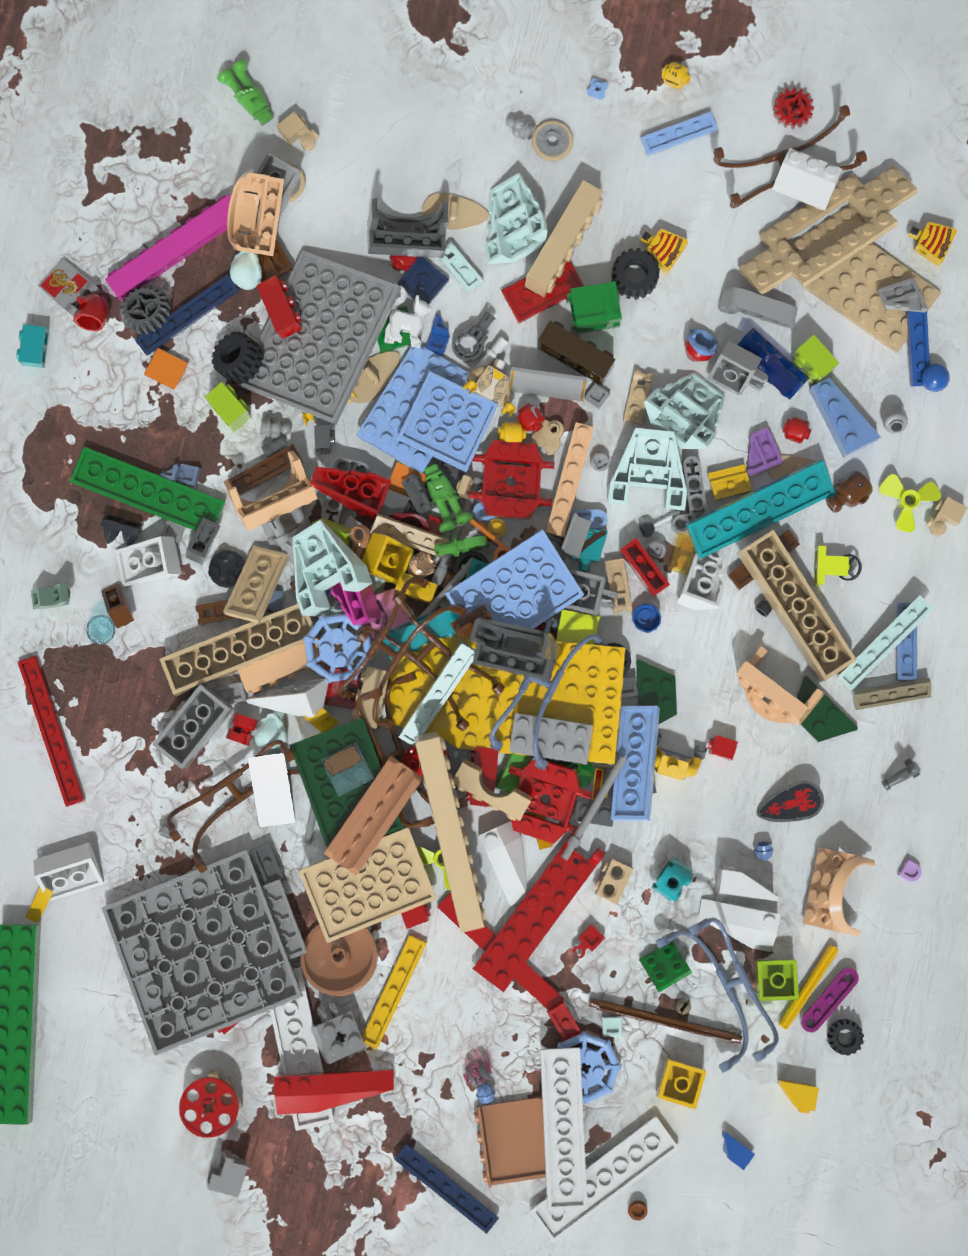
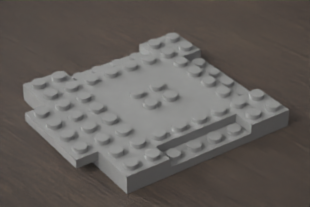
M249 850L207 865L208 870L202 874L197 869L102 907L155 1056L304 997L290 960L308 953L281 879L262 886Z

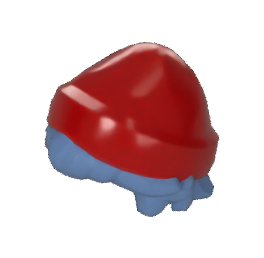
M689 330L690 333L687 334L685 340V352L688 359L692 362L710 360L717 353L718 341L706 330Z

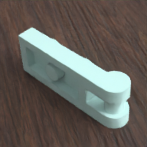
M448 242L445 245L444 257L438 259L443 262L469 294L483 282V279L453 243ZM452 253L454 256L448 259L446 256Z

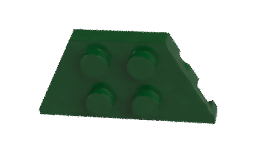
M636 660L638 706L660 707L659 724L677 715L675 676L641 660Z
M807 675L803 677L796 697L803 704L806 703L818 688ZM824 693L823 697L801 724L817 742L858 729Z

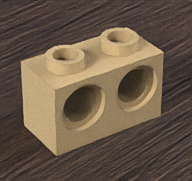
M613 859L610 862L606 861L602 869L604 876L602 880H597L594 890H597L595 894L618 904L633 868ZM615 866H619L622 870V874L619 877H613L611 874V870ZM606 884H611L614 887L611 895H606L603 892Z

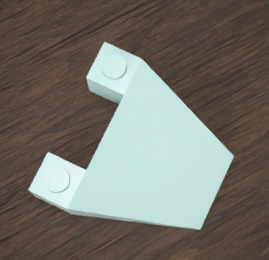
M635 428L609 483L608 503L627 505L629 486L631 485L666 489L664 508L685 510L687 489L674 432Z
M319 520L293 537L296 599L301 615L318 616L329 610L330 605L325 590L341 582L343 591L359 592L372 584L367 566L323 520Z

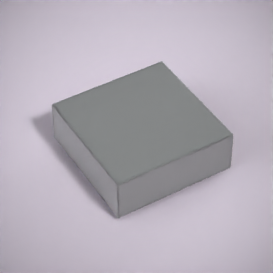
M594 383L584 399L600 409L609 397L610 392Z
M167 520L161 536L174 537L175 542L179 544L185 527Z

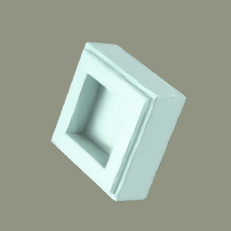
M622 1016L602 1017L603 1037L622 1036Z

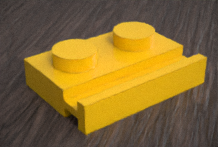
M745 464L707 474L714 501L752 491Z

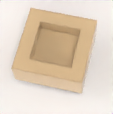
M463 475L462 480L458 481L456 489L461 498L468 499V491L472 490L474 484L471 477Z

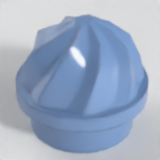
M762 841L755 844L754 853L758 859L766 861L772 857L774 850L770 842Z
M484 1083L478 1086L476 1097L480 1103H489L495 1099V1089L490 1084Z

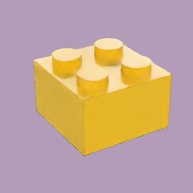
M372 533L362 562L367 566L369 574L385 582L400 585L414 549L386 535Z
M667 1057L656 1093L657 1098L696 1110L707 1071L704 1068Z

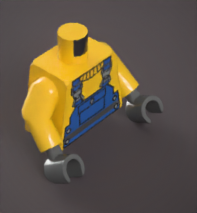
M661 733L657 737V745L662 738ZM697 745L694 758L657 746L655 771L658 774L684 781L686 777H694L706 756L707 748L704 751L698 750L699 745Z

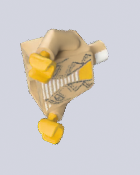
M495 359L492 366L482 365L468 372L466 384L462 386L464 390L468 389L469 394L474 392L497 403V407L503 406L501 409L502 414L508 411L509 416H511L515 412L516 408L511 403L510 377L502 373L506 365L505 362Z

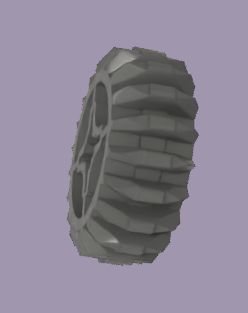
M142 285L141 289L135 287L133 293L129 291V296L124 297L125 302L120 303L122 309L119 311L121 320L125 323L124 325L132 332H137L140 335L143 332L149 335L151 330L156 333V328H162L161 324L167 323L166 317H170L169 311L171 306L168 297H166L162 290L160 291L157 287L153 288L151 285L147 288Z

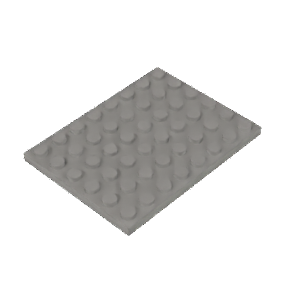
M302 250L286 284L289 288L287 290L288 296L291 295L295 302L294 310L295 312L298 311L302 318L300 324L303 329L282 339L276 333L269 318L258 341V344L263 349V365L259 368V373H256L253 379H249L247 383L242 382V384L237 385L337 425L401 291V287Z

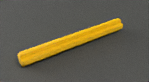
M833 945L828 946L798 992L799 1000L792 1001L779 1021V1026L785 1030L789 1029L838 954V948Z

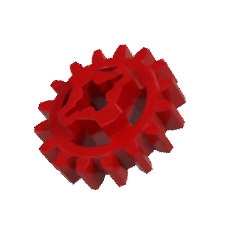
M793 87L790 92L786 88L785 94L780 92L779 98H776L774 101L776 105L773 106V111H777L774 114V118L779 117L778 123L784 122V128L788 125H791L793 130L795 125L801 128L803 123L807 125L809 122L808 118L811 119L813 116L814 106L811 105L813 99H808L809 93L802 94L803 89L797 92L796 88ZM796 103V106H795L796 109H795V111H793V113L791 114V110H792L791 108H792V106H794V104Z

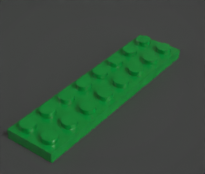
M83 447L69 481L193 531L197 530L203 518L217 524L226 504L223 500L86 447Z

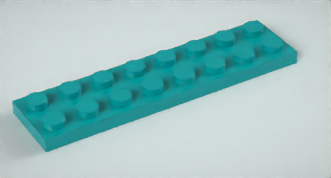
M819 459L687 522L685 525L696 554L701 559L834 495L835 491L823 459Z

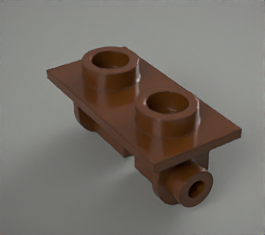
M483 604L451 622L450 625L458 639L461 640L472 634L475 619L492 620V616Z

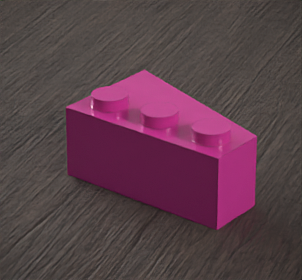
M341 582L330 587L332 590L331 594L333 597H337L341 603V608L354 626L368 624L381 618L371 585L359 592L343 591Z

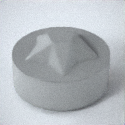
M595 452L591 456L590 465L596 471H604L609 467L610 459L604 452Z
M661 539L651 540L647 547L649 556L655 559L662 558L667 551V545Z

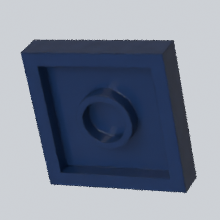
M419 257L396 285L404 287L407 295L414 301L418 295L420 300L426 301L430 305L449 282V279L424 258Z

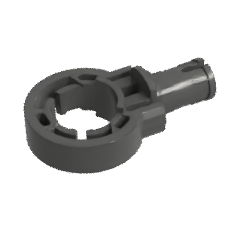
M486 311L477 325L474 326L470 323L467 329L456 333L452 340L454 354L462 361L472 362L477 360L483 354L484 342L488 338L485 331L496 318L493 315L490 316V313ZM458 337H460L458 343H461V340L465 337L474 338L477 342V348L473 351V354L475 355L478 350L479 353L472 358H465V356H471V354L463 353L459 345H457L459 351H456Z

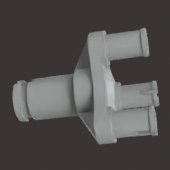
M301 507L291 512L297 525L288 531H285L279 517L261 524L268 537L269 545L278 546L282 551L285 550L293 566V537L312 525L310 520L305 517Z

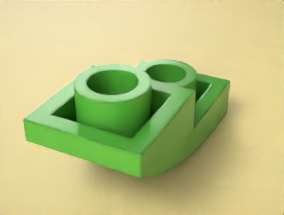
M515 753L509 754L504 769L500 771L495 788L508 793L517 788L521 777L509 773L510 766L522 769L527 766L530 758Z

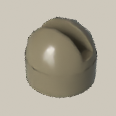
M681 998L676 1001L675 1009L678 1013L684 1015L691 1010V1004L687 999ZM686 1002L687 1006L684 1008L683 1011H680L681 1007Z

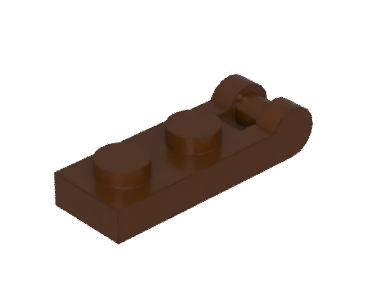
M228 600L195 606L199 619H197L198 625L237 618L225 615L223 612ZM207 610H211L210 617H206Z

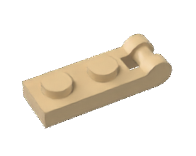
M635 369L623 421L642 425L646 408L644 402L649 395L653 373H642L640 370ZM638 379L646 381L645 386L638 385Z
M624 558L605 561L609 591L618 593L617 598H611V603L616 605L615 609H612L613 614H619L620 611L632 612ZM624 598L625 603L618 604L617 599Z

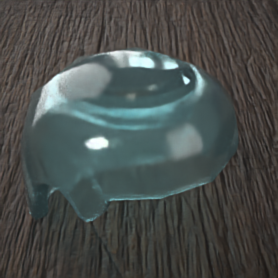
M97 615L88 621L86 634L91 642L103 645L109 643L114 638L115 624L109 616Z

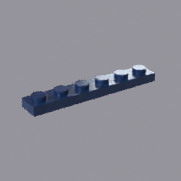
M226 275L173 312L170 317H166L167 323H162V328L157 327L156 333L151 330L149 335L144 333L136 338L135 341L146 356L150 355L157 348H160L238 293V288L230 277Z
M406 1143L394 1158L396 1162L486 1234L499 1219L495 1213L409 1144Z

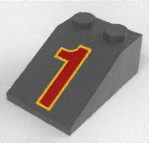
M594 766L592 781L582 788L592 791L591 798L589 800L581 796L577 797L573 821L581 822L612 768ZM614 783L590 824L613 827L611 810Z

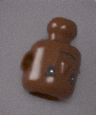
M852 471L835 485L836 494L829 496L826 499V504L834 513L841 511L844 505L856 507L859 504H864L873 492L872 484L862 472Z

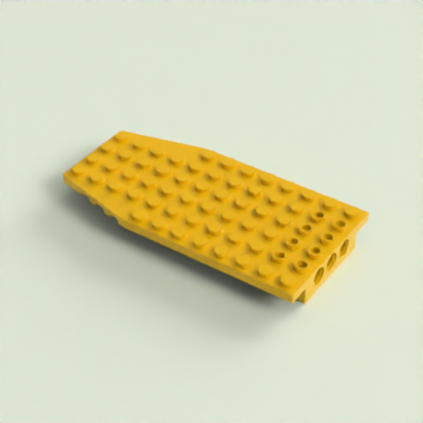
M471 634L461 640L457 636L439 638L452 653H454L461 641L475 650L477 646L476 643L470 641ZM555 641L559 643V648L550 681H552L557 669H560L566 657L578 643ZM427 644L420 646L421 649L413 653L417 655ZM584 644L566 666L565 673L543 713L544 717L594 724L589 762L615 764L626 648ZM435 647L422 661L438 676L450 657ZM405 655L394 673L390 676V683L397 677L415 671L417 679L400 685L396 684L390 693L391 717L395 721L394 725L401 728L404 727L434 682L428 674H425ZM471 663L472 666L500 681L505 686V689L502 693L496 695L491 690V681L467 669L450 695L460 714L470 723L463 732L456 727L457 717L447 699L424 734L437 731L439 736H442L444 740L459 749L491 748L489 741L490 732L516 697L525 676ZM532 681L530 682L526 692L523 693L516 706L495 733L496 738L503 743L499 753L512 754L509 750L515 713L519 712L538 716L543 703L542 699L548 689L547 687Z

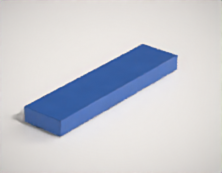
M907 311L911 387L924 386L921 381V373L926 366L930 365L927 312Z

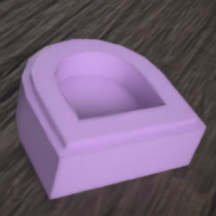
M907 858L898 876L907 881H916L921 876V868L917 863Z

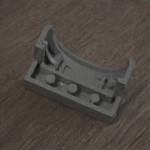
M378 198L372 199L367 219L368 254L431 258L444 257L445 232L449 223L447 203L442 202L438 210L429 215L397 217L380 211L377 208Z
M475 619L470 641L477 644L473 664L550 682L559 648V643L555 642L551 633L494 620ZM502 634H504L502 645L500 648L499 644Z

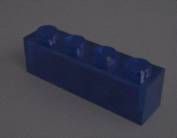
M754 328L737 344L762 358L757 368L768 375L767 382L776 387L781 395L789 400L810 379Z

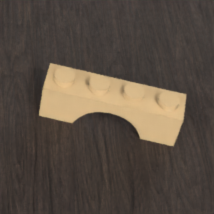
M466 759L462 762L453 779L455 788L462 792L468 791L474 799L489 803L488 806L490 808L505 812L506 817L514 821L516 819L521 820L533 798L518 788L505 794L492 792L483 782L482 768Z

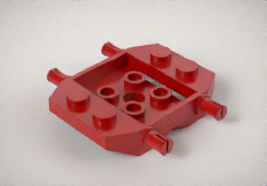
M493 440L485 454L474 455L472 461L482 462L483 464L482 486L480 492L468 491V499H479L487 516L530 520L540 505L552 506V499L539 497L541 470L543 468L554 470L555 462L542 460L536 444ZM493 460H495V461H505V462H515V463H525V464H531V465H530V467H528V466H518V465L497 464V463H493ZM507 477H512L515 479L516 484L508 486L505 480Z
M534 759L522 769L511 765L509 773L521 777L518 789L533 797L526 810L559 821L558 824L524 813L520 821L517 819L516 821L511 820L513 831L552 844L561 838L565 832L574 834L578 827L571 825L570 820L577 797L581 796L590 800L592 791L582 789L577 770L547 761L546 769L541 770L534 765ZM548 794L551 797V802L548 804L544 803L541 796Z

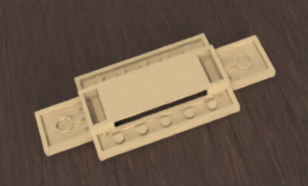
M895 165L865 185L851 174L837 184L825 211L805 204L761 233L760 239L768 248L740 266L739 270L760 295H764L789 277L793 280L796 278L805 287L898 226L897 220L889 212L917 194V188ZM849 200L848 206L790 244L787 242V240Z

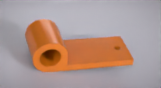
M473 519L470 521V525L482 536H487V540L497 547L494 552V560L510 551L506 545L486 530L487 526L480 520H478V523Z

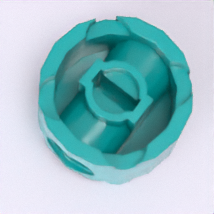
M673 856L671 861L669 860L656 878L657 882H653L651 888L670 902L672 900L676 902L682 894L681 888L684 885L687 887L693 879L692 869ZM669 878H676L678 881L675 883L670 882Z

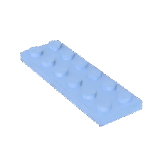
M621 706L616 762L620 756L627 760L614 781L611 820L650 821L660 707Z

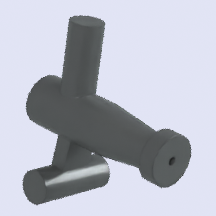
M910 758L905 760L904 764L906 767L897 771L889 779L882 780L884 788L888 791L891 789V786L901 783L912 776L913 778L918 777L921 771L918 764L912 762Z

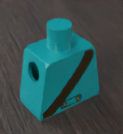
M589 529L579 558L572 556V560L580 561L578 571L590 572L591 562H599L608 531Z

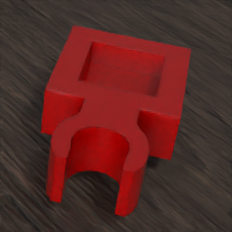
M590 924L578 937L582 943L575 946L572 952L576 949H581L582 954L578 957L581 959L588 948L593 952L605 937Z

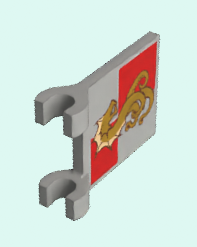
M64 258L38 285L72 317L78 311L73 306L77 302L76 297L82 296L87 290L92 294L101 293L95 284L89 281Z

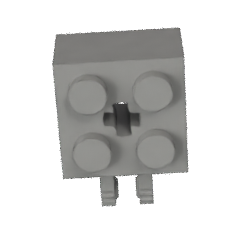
M728 340L707 379L736 395H742L747 386L757 391L763 389L764 383L768 380V375L757 368L762 358Z
M568 569L581 591L582 589L586 590L587 596L579 598L565 607L564 610L598 616L600 607L615 609L616 605L613 603L602 601L603 595L611 598L618 597L617 592L605 590V577Z
M333 1001L328 1004L333 1018L328 1020L325 1009L320 1006L317 1010L322 1023L311 1027L325 1064H331L366 1047L352 1012L347 1011L339 1015ZM337 1033L341 1035V1040L336 1041L335 1036H338Z

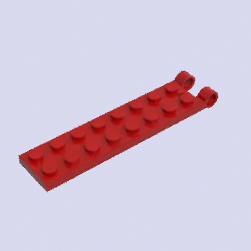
M566 841L472 969L504 993L605 856L606 852L600 847L594 851L589 860L573 850L567 861L561 857L568 845ZM575 858L579 860L577 864L573 863Z

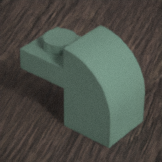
M67 582L31 590L33 610L68 605L70 590L67 588Z

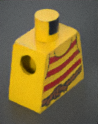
M927 222L923 230L912 226L908 236L917 240L914 250L939 267L950 248L957 229Z
M660 229L656 236L645 231L640 241L648 245L646 249L648 255L653 254L655 256L654 260L658 261V267L666 275H668L688 244L687 239L664 229Z

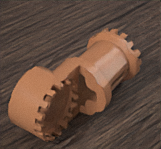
M364 525L355 526L350 531L352 539L351 550L361 561L370 537L369 528ZM357 529H361L363 531V539H359L357 537Z

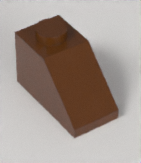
M119 583L101 591L107 613L117 629L134 621L131 608Z

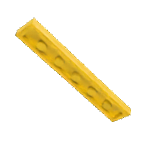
M409 934L362 1035L366 1045L376 1050L378 1049L427 942Z

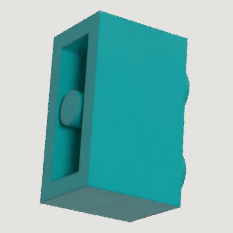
M23 324L22 330L19 331L20 348L16 352V359L22 366L45 368L49 330L46 327Z

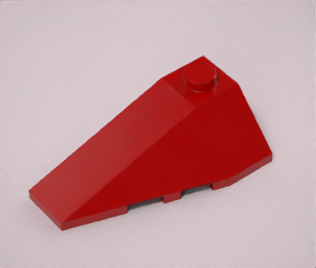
M316 467L309 485L350 510L372 520L376 517L377 513L380 514L391 480L375 473Z

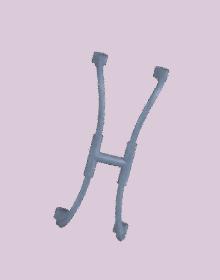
M550 617L546 622L544 631L549 633V630L557 634L559 626L557 620ZM591 634L581 640L566 657L560 669H557L552 681L547 682L524 677L516 697L490 732L489 741L492 749L496 751L501 750L503 743L496 738L495 733L516 706L523 693L526 692L530 682H535L548 688L542 699L543 703L537 716L533 735L534 765L541 770L546 769L548 762L543 760L538 753V735L543 713L565 673L566 666L577 651L592 639H594V645L607 646L599 635Z
M705 918L689 927V931H673L656 940L658 948L668 945L679 935L688 936L696 941L713 963L722 986L736 1008L743 1030V1047L738 1055H734L729 1060L718 1065L722 1073L730 1070L732 1066L737 1064L746 1053L748 1047L747 1025L737 1001L738 998L732 987L744 985L747 993L752 997L773 1032V1043L752 1054L755 1061L759 1062L765 1059L768 1054L774 1051L779 1041L777 1029L758 1000L756 991L741 962L738 961L727 931L720 920L717 918ZM710 923H716L722 932L739 977L728 980L723 968H720L711 951L695 934L701 932Z

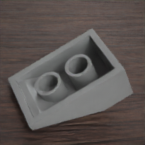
M268 152L256 174L284 179L279 213L280 219L301 171ZM246 191V193L258 195L256 192ZM259 199V204H258V209H257V212H258V213H259V207H260V199Z

